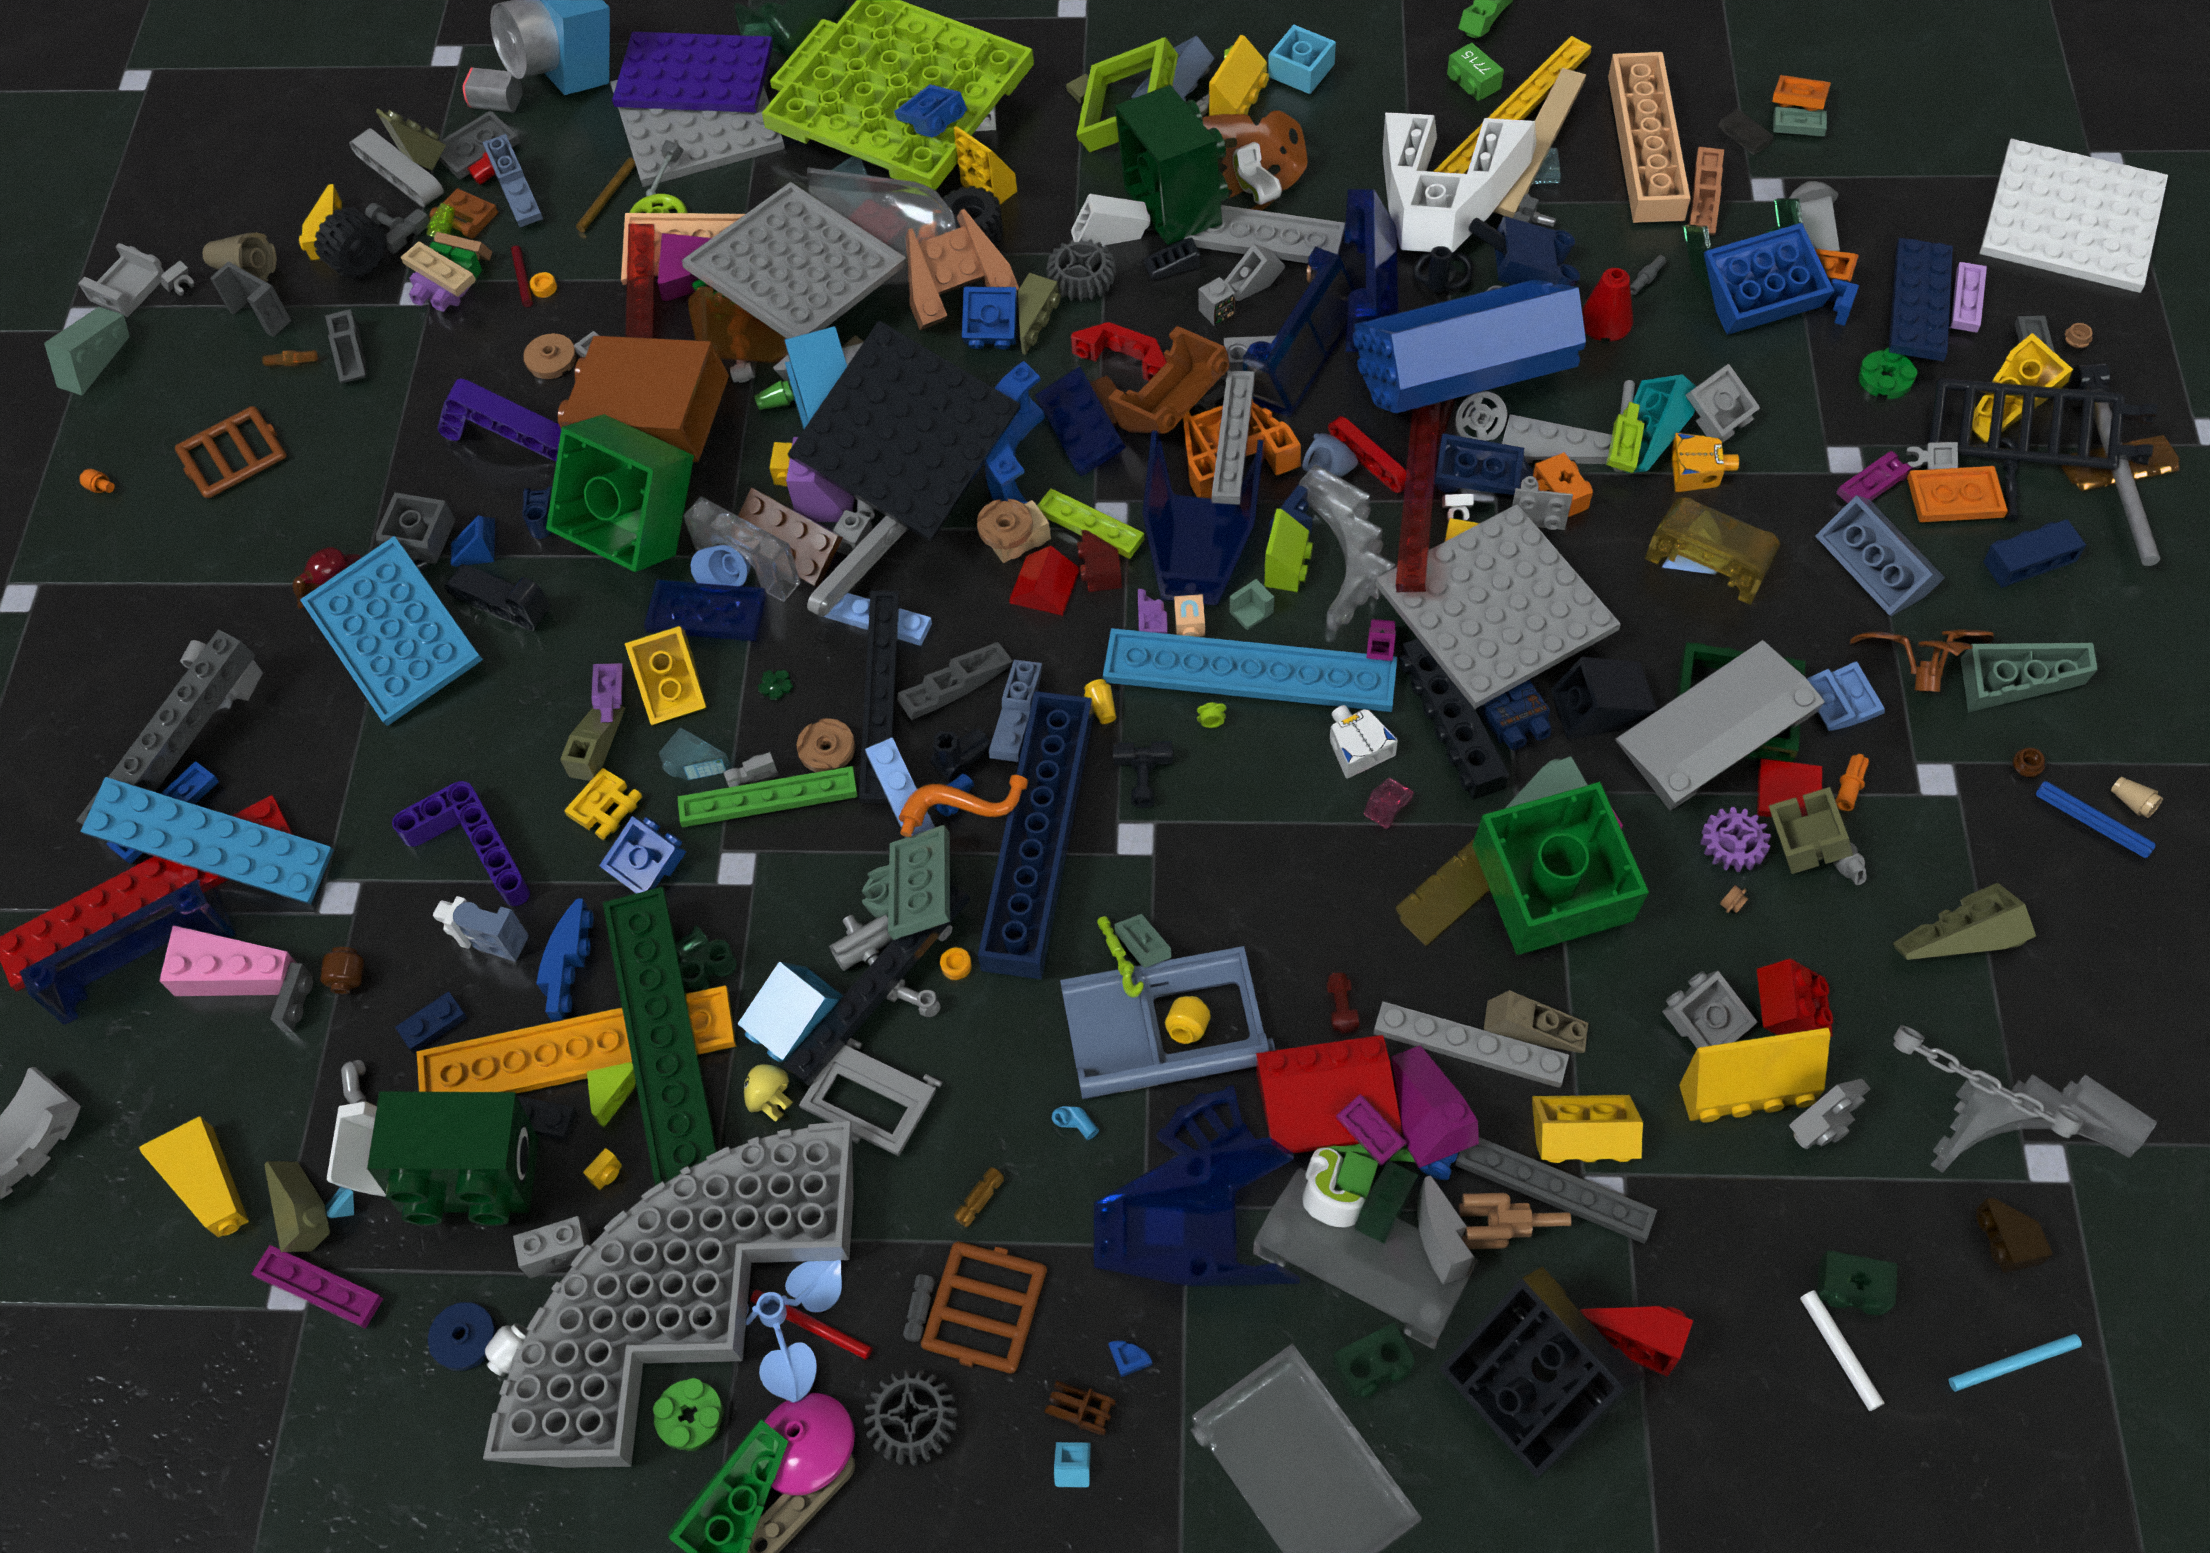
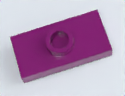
M1361 1094L1336 1115V1119L1381 1167L1406 1145V1141Z

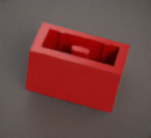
M1791 958L1757 969L1763 1028L1776 1035L1829 1028L1830 1037L1833 1036L1831 1026L1833 1015L1828 1003L1829 985L1825 977Z

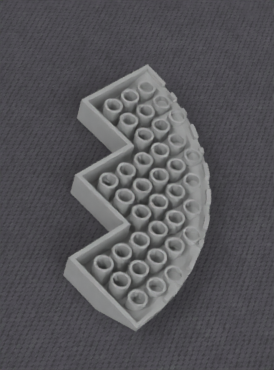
M851 1121L809 1124L807 1128L794 1131L785 1129L777 1131L778 1134L761 1139L755 1137L747 1140L748 1143L732 1149L726 1147L707 1156V1160L691 1168L686 1166L681 1169V1174L665 1184L662 1181L644 1193L641 1196L643 1199L627 1212L623 1210L604 1227L605 1231L590 1246L587 1244L570 1264L572 1266L560 1283L556 1282L551 1288L553 1292L543 1308L540 1307L528 1325V1333L522 1347L516 1350L512 1358L514 1363L510 1369L507 1381H503L499 1393L501 1398L496 1413L492 1414L483 1459L487 1461L562 1468L631 1467L643 1363L742 1361L751 1263L849 1260L854 1197Z

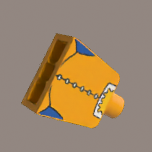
M1683 433L1675 434L1671 447L1675 492L1718 487L1721 484L1724 471H1738V454H1723L1722 441L1719 438Z

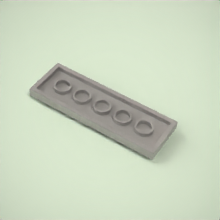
M1221 205V225L1208 228L1206 231L1193 236L1190 235L1184 239L1192 237L1198 248L1246 254L1250 247L1256 244L1272 250L1280 260L1309 264L1317 256L1338 257L1345 232V223Z

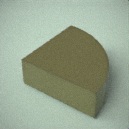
M1087 74L1066 84L1067 91L1080 104L1084 102L1089 78Z

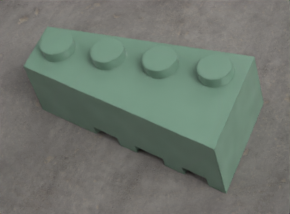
M2093 643L1971 644L1973 649H1968L1961 658L1968 713L2085 685L2098 670Z

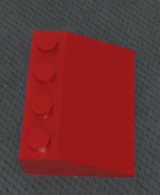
M1383 1035L1256 1053L1257 1078L1273 1156L1314 1151L1317 1148L1360 1144L1336 1119V1115L1360 1094L1403 1138L1392 1070Z

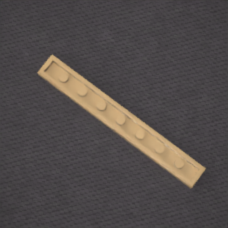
M1562 68L1535 120L1536 147L1532 161L1493 213L1513 218L1515 212L1518 211L1524 195L1528 193L1585 82L1586 74Z

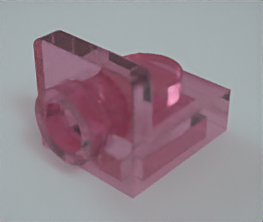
M1389 777L1371 792L1364 815L1388 829L1392 825L1396 813L1411 801L1414 792Z

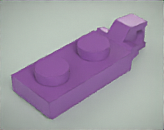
M622 663L593 664L592 706L593 709H600L601 723L613 722V709H620V705H622Z

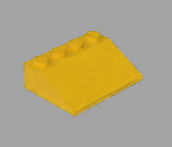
M1829 1028L1697 1048L1679 1084L1689 1120L1700 1119L1701 1122L1707 1123L1718 1120L1720 1116L1732 1114L1733 1117L1739 1118L1750 1115L1753 1111L1765 1110V1112L1771 1113L1782 1110L1785 1106L1797 1105L1799 1108H1804L1815 1104L1825 1089L1830 1043Z

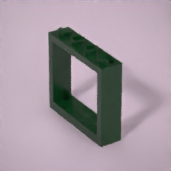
M1686 642L1680 660L1676 698L1690 689L1693 665L1720 669L1745 651H1738L1729 647L1720 648L1707 646L1702 643ZM1783 657L1803 676L1805 675L1806 661ZM1800 724L1795 728L1792 726L1788 727L1787 739L1773 737L1744 758L1757 761L1769 759L1794 762L1799 749Z

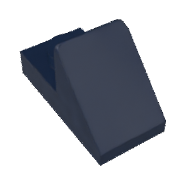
M1298 485L1280 509H1283L1307 528L1310 535L1312 533V518L1305 514L1309 507V502L1307 501L1308 489ZM1274 517L1269 522V538L1272 530Z

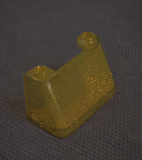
M1678 498L1674 501L1653 534L1645 559L1658 564L1663 557L1670 556L1669 560L1674 562L1677 556L1680 555L1731 577L1728 586L1733 587L1736 585L1740 590L1738 599L1751 605L1780 548V542L1771 532L1761 530L1697 503L1691 498Z

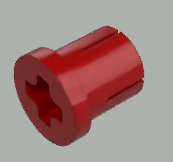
M487 152L482 154L483 158L467 168L479 185L496 175Z

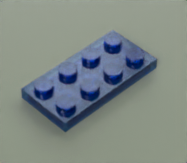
M1080 366L1035 395L1080 477L1126 448Z
M656 580L644 628L646 632L659 633L681 626L685 630L686 636L756 641L767 593L765 588Z

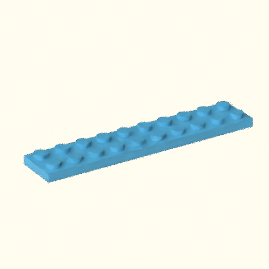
M1111 628L1103 679L1106 680V683L1337 707L1346 705L1347 708L1392 712L1397 657L1393 656V661L1367 659V654Z

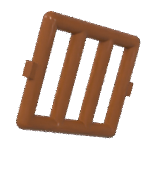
M255 406L248 407L175 446V451L185 466L183 468L184 472L190 480L193 479L205 498H211L286 458V452L276 438V431L271 424H267ZM249 419H252L273 452L260 460L257 459L237 427ZM226 431L248 463V466L235 473L213 440L214 437ZM201 444L205 446L224 477L210 486L189 453V450Z
M960 1241L953 1243L921 1340V1347L930 1352L959 1359L961 1365L973 1368L974 1364L1010 1374L1015 1373L1018 1369L1044 1283L1047 1267L1039 1262L1009 1255L1007 1249L996 1246L994 1250ZM962 1256L1031 1274L1027 1293L957 1275ZM952 1288L1022 1306L1017 1325L947 1307ZM942 1320L1011 1338L1012 1342L1007 1358L936 1339Z

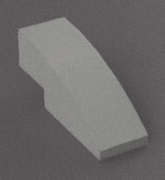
M1427 1176L1417 1196L1419 1232L1429 1261L1444 1285L1464 1278L1474 1256L1462 1240L1467 1226L1432 1176Z

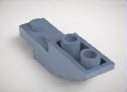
M504 134L482 142L519 228L542 220L541 212L507 135Z
M1014 659L1002 697V710L989 749L990 758L1019 762L1034 691L1038 692L1042 663Z

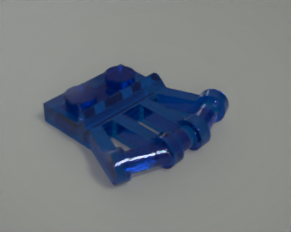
M1233 1085L1225 1086V1090L1208 1094L1199 1093L1194 1097V1101L1187 1106L1181 1105L1175 1109L1176 1113L1167 1126L1160 1128L1156 1134L1158 1140L1191 1162L1212 1193L1266 1159L1265 1151L1241 1119ZM1228 1103L1234 1126L1228 1130L1211 1106ZM1201 1111L1219 1135L1210 1142L1192 1119L1193 1116ZM1183 1124L1200 1146L1198 1150L1195 1151L1175 1138Z

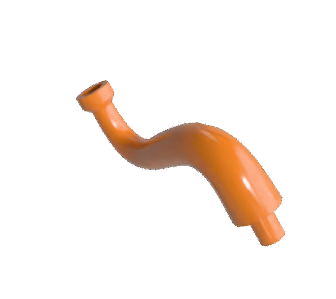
M1012 775L1009 781L1011 790L1007 798L998 803L985 801L948 785L929 784L920 787L909 796L901 810L899 820L903 822L900 834L905 837H912L914 828L922 826L927 810L936 804L956 807L985 817L1007 815L1018 804L1022 790L1027 788L1028 780L1023 776Z

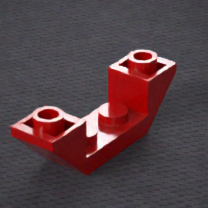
M1110 322L1079 330L1071 335L1072 354L1096 362L1105 347L1115 352H1121L1137 360H1142L1143 379L1148 381L1167 363L1155 338Z

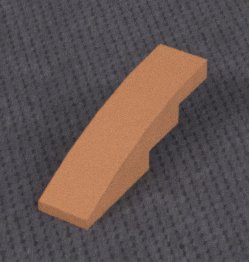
M1698 147L1688 233L1715 236L1722 188L1724 149Z

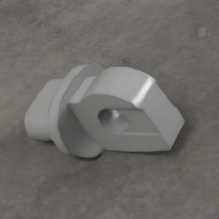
M1850 842L1853 856L1834 861L1833 864L1843 876L1851 878L1855 885H1861L1866 881L1865 861L1862 855L1858 853L1857 847Z

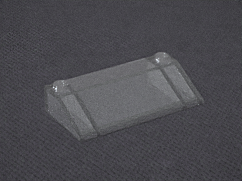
M1298 1168L1269 1212L1256 1236L1253 1254L1282 1269L1287 1261L1406 1323L1404 1334L1435 1349L1478 1259L1473 1258L1464 1278L1443 1285L1429 1261L1419 1229L1367 1202H1365L1359 1220L1352 1226L1335 1227L1312 1217L1304 1208L1302 1200L1308 1182L1305 1176L1307 1171Z

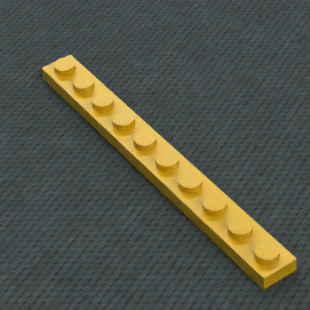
M1571 36L1488 118L1524 120L1549 95L1562 68L1574 71L1590 55L1592 46ZM1482 124L1433 172L1467 174Z

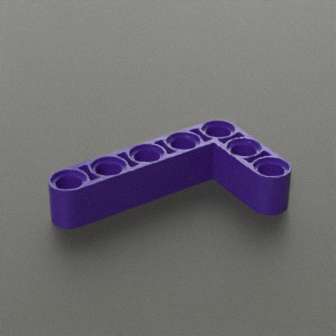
M457 379L444 402L438 424V432L443 437L452 441H458L469 421L544 457L555 462L557 461L561 435L559 424L468 380Z
M466 781L455 782L400 811L393 818L392 825L405 845L410 847L421 845L461 823L503 900L510 906H519L529 898L530 890L470 783ZM516 885L515 888L509 890L510 887Z

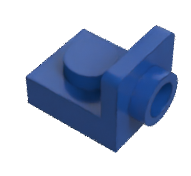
M1832 279L1831 285L1834 292L1828 301L1835 302L1833 311L1838 312L1834 323L1845 326L1859 285Z

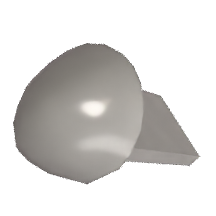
M1808 181L1794 190L1788 200L1786 209L1790 213H1795L1797 224H1803L1814 248L1840 252L1833 203L1839 196L1838 192L1823 182Z

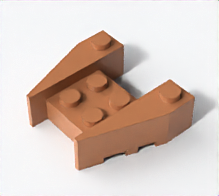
M965 209L960 210L957 216L961 228L920 243L917 241L913 228L908 229L905 236L910 307L920 330L944 322L947 313L939 296L941 294L981 279L984 287H1016L1017 291L1019 290L1010 264Z

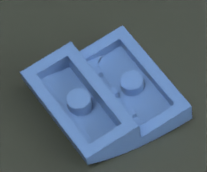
M1857 661L1834 672L1826 669L1807 678L1825 701L1818 714L1828 731L1849 727L1885 713L1884 706Z

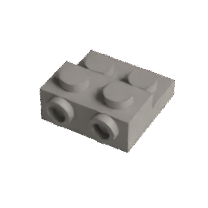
M1729 363L1685 395L1700 415L1696 422L1707 437L1719 438L1722 442L1735 434L1733 428L1737 425L1739 428H1742L1754 419L1752 414L1760 409Z
M1702 971L1688 981L1691 987L1684 993L1682 990H1679L1672 994L1666 1000L1669 1006L1662 1011L1680 1036H1688L1696 1048L1735 1042L1757 1023L1756 1019L1719 971L1708 974Z
M1863 1079L1837 1084L1789 1125L1794 1131L1796 1141L1803 1148L1809 1149L1814 1144L1824 1146L1831 1140L1835 1143L1850 1132L1847 1126L1855 1121L1850 1112L1865 1102L1862 1096L1870 1090V1087Z

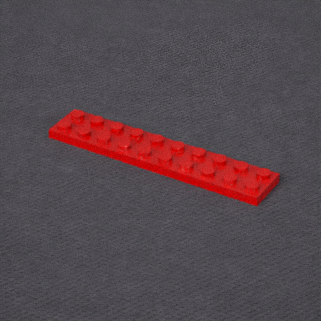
M273 795L232 815L233 817L294 835ZM153 856L0 936V962L10 987L17 992L229 879Z

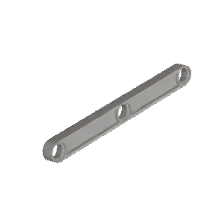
M885 516L814 590L808 599V610L820 617L827 615L908 528Z

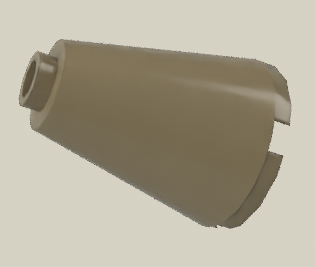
M249 232L211 241L203 248V259L208 266L219 270L229 261L265 282L269 280L266 279L269 274L274 273L277 261L273 244L266 240L267 236L258 232Z

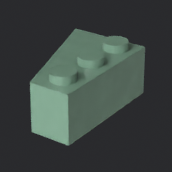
M97 307L44 343L58 388L79 395H83L130 337L123 314Z

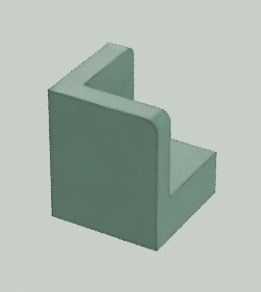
M1255 579L1230 596V613L1245 629L1249 630L1274 613V596Z

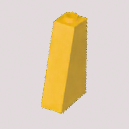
M201 1116L139 1147L144 1157L204 1227L218 1238L233 1234L240 1226L249 1222L215 1131Z

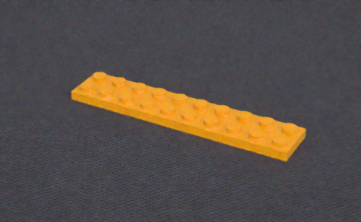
M727 986L686 994L698 1055L736 1047ZM622 1008L417 1051L419 1092H515L517 1094L587 1079V1071L632 1062Z

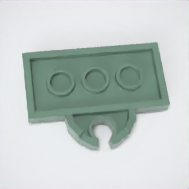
M945 825L890 843L889 865L876 868L867 874L870 878L862 890L866 896L862 900L866 909L874 917L880 918L885 914L887 915L888 933L893 940L950 922V834Z

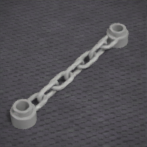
M1900 1025L1893 1037L1895 1040L1893 1045L1901 1052L1912 1054L1913 1051L1921 1053L1927 1057V1060L1932 1065L1945 1072H1957L1968 1078L1971 1085L1990 1095L1998 1094L2010 1100L2012 1106L2031 1117H2042L2052 1122L2051 1129L2063 1137L2070 1138L2072 1134H2077L2084 1123L2078 1115L2067 1109L2058 1108L2054 1114L2044 1109V1105L2039 1100L2025 1093H2014L2002 1087L2001 1082L1997 1078L1981 1070L1972 1071L1960 1065L1955 1056L1941 1049H1930L1922 1045L1924 1041L1923 1035L1908 1026ZM1938 1054L1953 1061L1948 1063L1949 1067L1934 1060L1938 1058ZM1980 1076L1995 1084L1990 1085V1090L1975 1081H1979ZM2022 1098L2037 1105L2033 1107L2034 1112L2019 1105L2022 1103Z

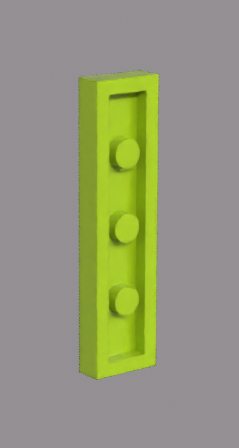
M1052 488L1037 505L1046 519L1131 559L1145 540L1143 532Z

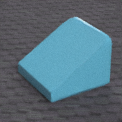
M1056 1442L1054 1461L1055 1486L1089 1487L1091 1443Z

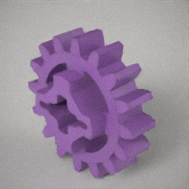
M1731 807L1729 814L1720 809L1717 816L1711 815L1707 824L1703 827L1701 845L1707 846L1704 854H1713L1715 857L1712 863L1715 865L1720 861L1723 862L1724 870H1727L1730 865L1735 867L1736 872H1740L1743 865L1747 869L1752 870L1755 862L1758 864L1762 863L1770 848L1768 842L1771 834L1764 833L1767 827L1766 823L1758 825L1757 820L1759 816L1756 814L1751 818L1748 817V810L1745 808L1741 814L1737 813L1735 807Z

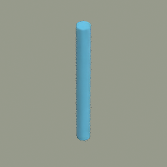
M2072 1334L1948 1379L1949 1385L1956 1392L2080 1348L2082 1343L2077 1334Z

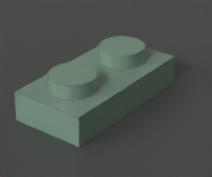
M1775 107L1773 132L1825 136L1827 130V111Z
M1142 914L1115 924V934L1143 968L1171 958V948Z

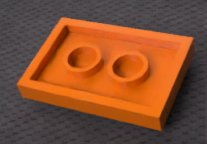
M1994 466L1913 470L1907 476L1919 523L2004 518L2008 511Z

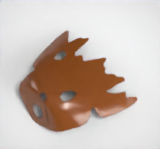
M1274 110L1266 117H1263L1257 126L1252 122L1250 116L1245 114H1221L1202 117L1203 125L1208 130L1214 127L1217 128L1223 140L1227 138H1236L1237 140L1236 147L1226 148V157L1221 162L1227 166L1223 176L1227 182L1228 189L1232 190L1229 199L1244 191L1235 175L1233 154L1237 148L1252 142L1260 145L1262 158L1260 163L1263 168L1268 170L1272 165L1280 166L1281 170L1274 176L1279 179L1282 190L1291 187L1305 171L1308 159L1303 131L1300 124L1286 113ZM1291 128L1297 132V144H1293L1290 140L1289 131ZM1282 146L1286 149V154L1281 153L1280 148ZM1276 199L1262 205L1258 204L1251 209L1262 211Z

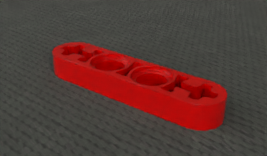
M1340 416L1328 425L1330 435L1345 443L1356 454L1358 461L1393 492L1400 493L1410 486L1411 479L1407 471L1347 418Z

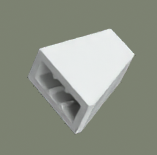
M1089 194L1072 227L1073 241L1079 242L1082 238L1084 242H1088L1092 239L1094 244L1101 242L1102 246L1141 239L1145 229L1150 225V215L1147 212L1145 202Z

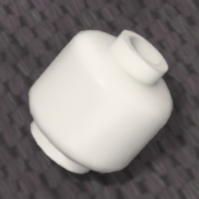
M514 1323L513 1326H502L485 1348V1355L489 1360L487 1366L491 1371L502 1377L506 1373L509 1374L514 1363L512 1358L516 1350L521 1349L528 1333L527 1328Z

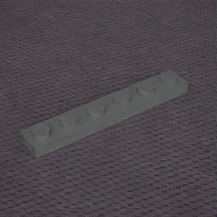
M1480 1137L1478 1145L1460 1151L1455 1166L1644 1244L1657 1213V1210Z

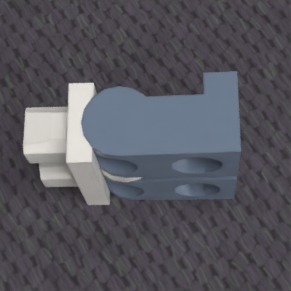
M457 896L453 903L441 900L433 913L437 921L443 922V930L447 934L452 935L461 947L469 949L472 944L477 950L515 962L529 937V934L522 924L519 923L520 921L513 911L501 906L496 914L479 909L473 902H467L465 898Z

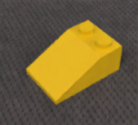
M681 626L625 643L651 725L707 708L694 657L685 630Z

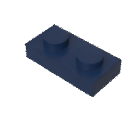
M448 991L395 1028L411 1052L415 1054L466 1020L467 1016Z

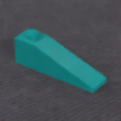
M1683 374L1641 381L1633 403L1640 405L1637 420L1642 421L1645 425L1638 463L1633 473L1648 471L1672 442L1675 434L1679 433L1693 416L1695 408L1685 395L1696 386Z

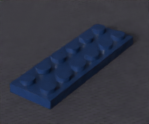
M1899 238L1896 245L1889 353L1939 361L1945 360L1948 348L1953 246L1918 241L1916 239Z

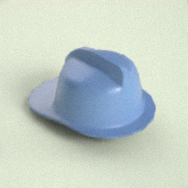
M737 545L707 547L697 551L692 557L690 564L691 573L695 581L707 590L719 591L736 588L743 585L746 581L747 575L750 572V563L754 558L753 556H748L744 549Z

